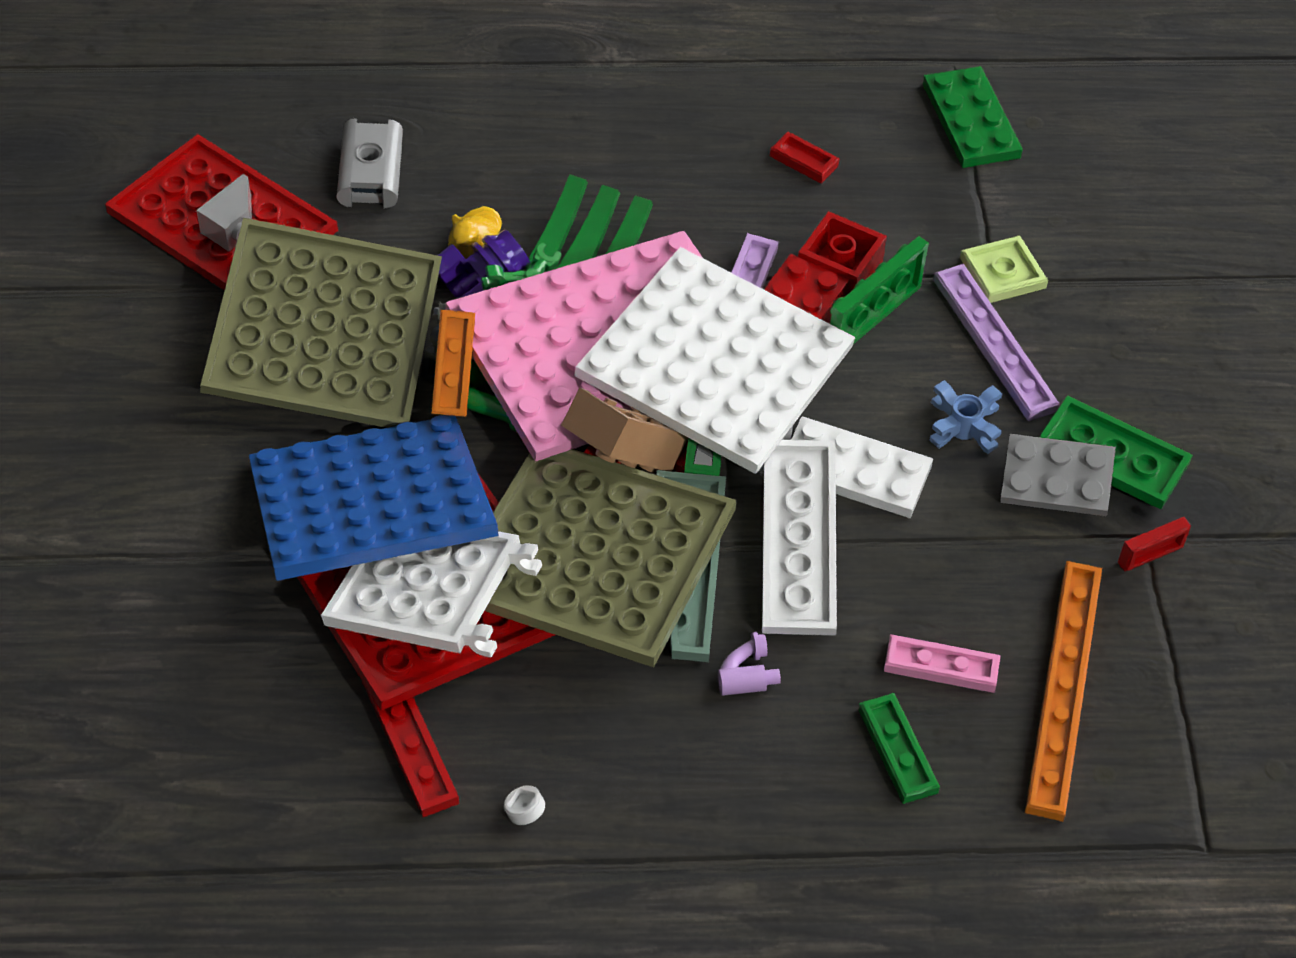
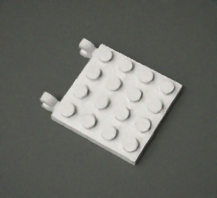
M498 531L499 536L353 565L321 614L324 626L461 653L463 647L467 645L477 654L491 658L497 648L496 641L489 640L493 628L491 625L476 624L510 564H514L523 573L537 576L542 567L541 560L534 559L538 552V546L531 543L521 544L519 535Z

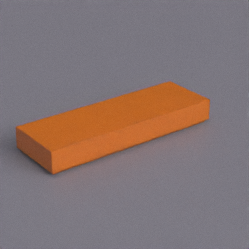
M442 309L440 311L431 414L466 417L475 324V313Z

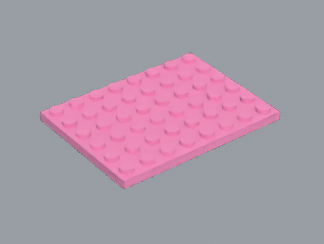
M685 231L446 302L445 310L475 313L472 357L535 462L588 444L561 426L579 387L588 390L602 401L605 398L616 401V407L627 410L631 409V406L575 377V368L680 247L702 257Z

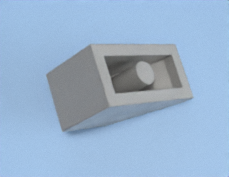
M244 174L196 210L201 234L227 251L233 249L237 244L243 218L252 219L248 177Z

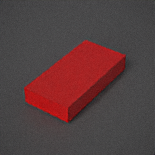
M787 132L770 148V157L821 184L839 166L840 158L790 132Z
M1181 517L1125 541L1118 564L1125 572L1183 548L1191 528L1190 523L1185 517Z

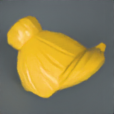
M482 206L471 210L463 217L454 214L452 216L453 227L449 234L448 246L453 244L467 259L475 253L471 246L473 243L477 242L482 247V238L486 235L499 234L502 226L499 213L493 208Z

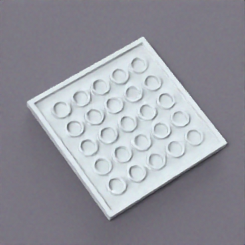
M680 247L578 363L574 376L756 474L852 348L855 337Z

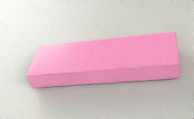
M890 634L884 672L994 693L997 684L1000 655Z

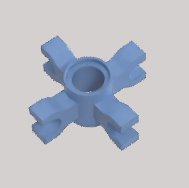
M945 380L934 386V392L938 395L932 398L931 403L949 416L938 420L932 425V429L936 433L930 436L929 441L940 449L953 437L962 440L974 438L981 449L987 454L998 448L999 443L994 439L1001 435V430L983 419L984 416L991 415L999 409V405L995 401L1002 397V393L992 385L979 397L971 394L957 396L953 388Z

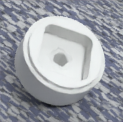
M534 786L516 788L506 797L504 802L505 812L509 819L517 825H526L534 822L542 815L545 809V801L539 790Z

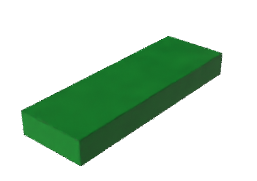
M895 693L859 703L858 711L902 803L905 804L938 794L940 785Z

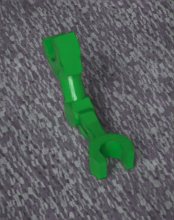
M542 242L537 246L531 264L532 267L527 271L503 272L502 267L498 265H488L485 268L487 277L481 278L483 290L485 291L551 271L557 267L561 259V253L557 251L553 257L546 256L544 250L547 244Z

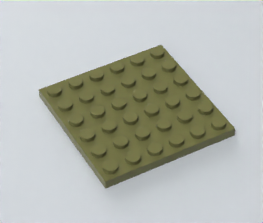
M243 218L200 385V393L386 428L395 427L403 422H410L442 256Z
M574 449L536 462L529 453L493 514L499 532L519 535L521 544L531 543L538 546V552L534 559L541 560L542 567L537 576L523 573L514 564H510L484 611L654 667L736 510V500L616 462L610 463L600 457Z

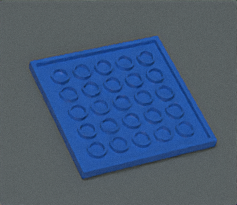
M439 415L431 420L416 423L403 422L395 427L384 429L372 428L358 434L348 436L335 435L327 440L311 443L299 442L290 447L280 449L267 448L258 453L249 454L276 581L499 536L495 516L456 416Z

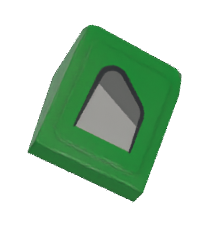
M688 438L684 473L719 476L722 456Z

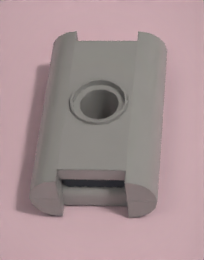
M354 118L344 123L336 196L342 205L352 207V202L383 203L384 208H390L397 203L403 128L398 122L388 119V124L357 123V118Z

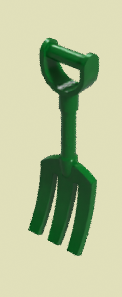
M569 174L554 212L537 245L529 256L531 264L537 246L542 242L547 244L544 250L546 256L553 257L557 251H561L588 184L586 179ZM605 185L601 186L578 235L559 266L555 269L596 257L620 196L619 190ZM634 196L606 254L637 244L653 206L651 200ZM529 265L527 268H525V271H527L532 266ZM471 362L467 409L509 423L510 430L517 432L497 397L475 389L488 384L476 362Z

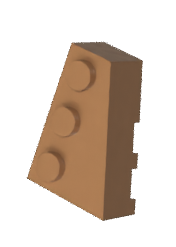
M579 387L561 424L562 427L597 449L595 455L605 461L614 463L615 460H618L620 463L631 468H635L638 465L652 473H656L657 469L672 472L688 437L633 407L630 410L616 407V401L605 398L602 401L588 390Z

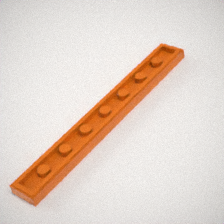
M1066 561L1025 807V813L1062 822L1066 815L1102 573V568L1071 561Z

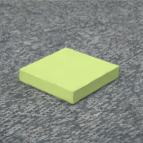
M1021 236L961 251L960 259L990 303L1046 289L1048 280Z

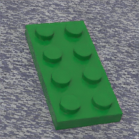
M981 66L924 75L923 86L962 168L1021 158L1023 149Z
M918 236L908 245H902L894 257L888 262H882L866 280H860L855 285L853 291L847 296L838 298L830 310L832 314L830 324L854 336V343H856L921 288L929 242Z
M1068 395L1040 435V438L1116 447L1111 486L1159 509H1162L1193 456Z

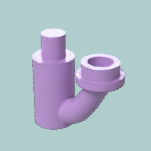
M751 633V640L734 650L724 660L721 668L718 670V684L721 696L766 691L767 685L781 683L779 669L765 670L764 665L738 667L751 655H753L754 660H760V657L767 656L765 634Z

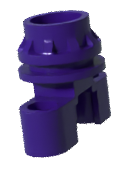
M506 229L498 235H486L482 238V247L477 242L473 243L471 246L475 253L467 259L453 244L437 255L442 256L438 277L456 299L484 291L481 278L487 277L485 268L488 265H498L502 267L503 272L523 271L531 265L522 247Z

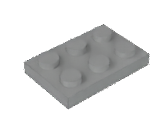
M1010 434L1001 503L1107 516L1116 447Z

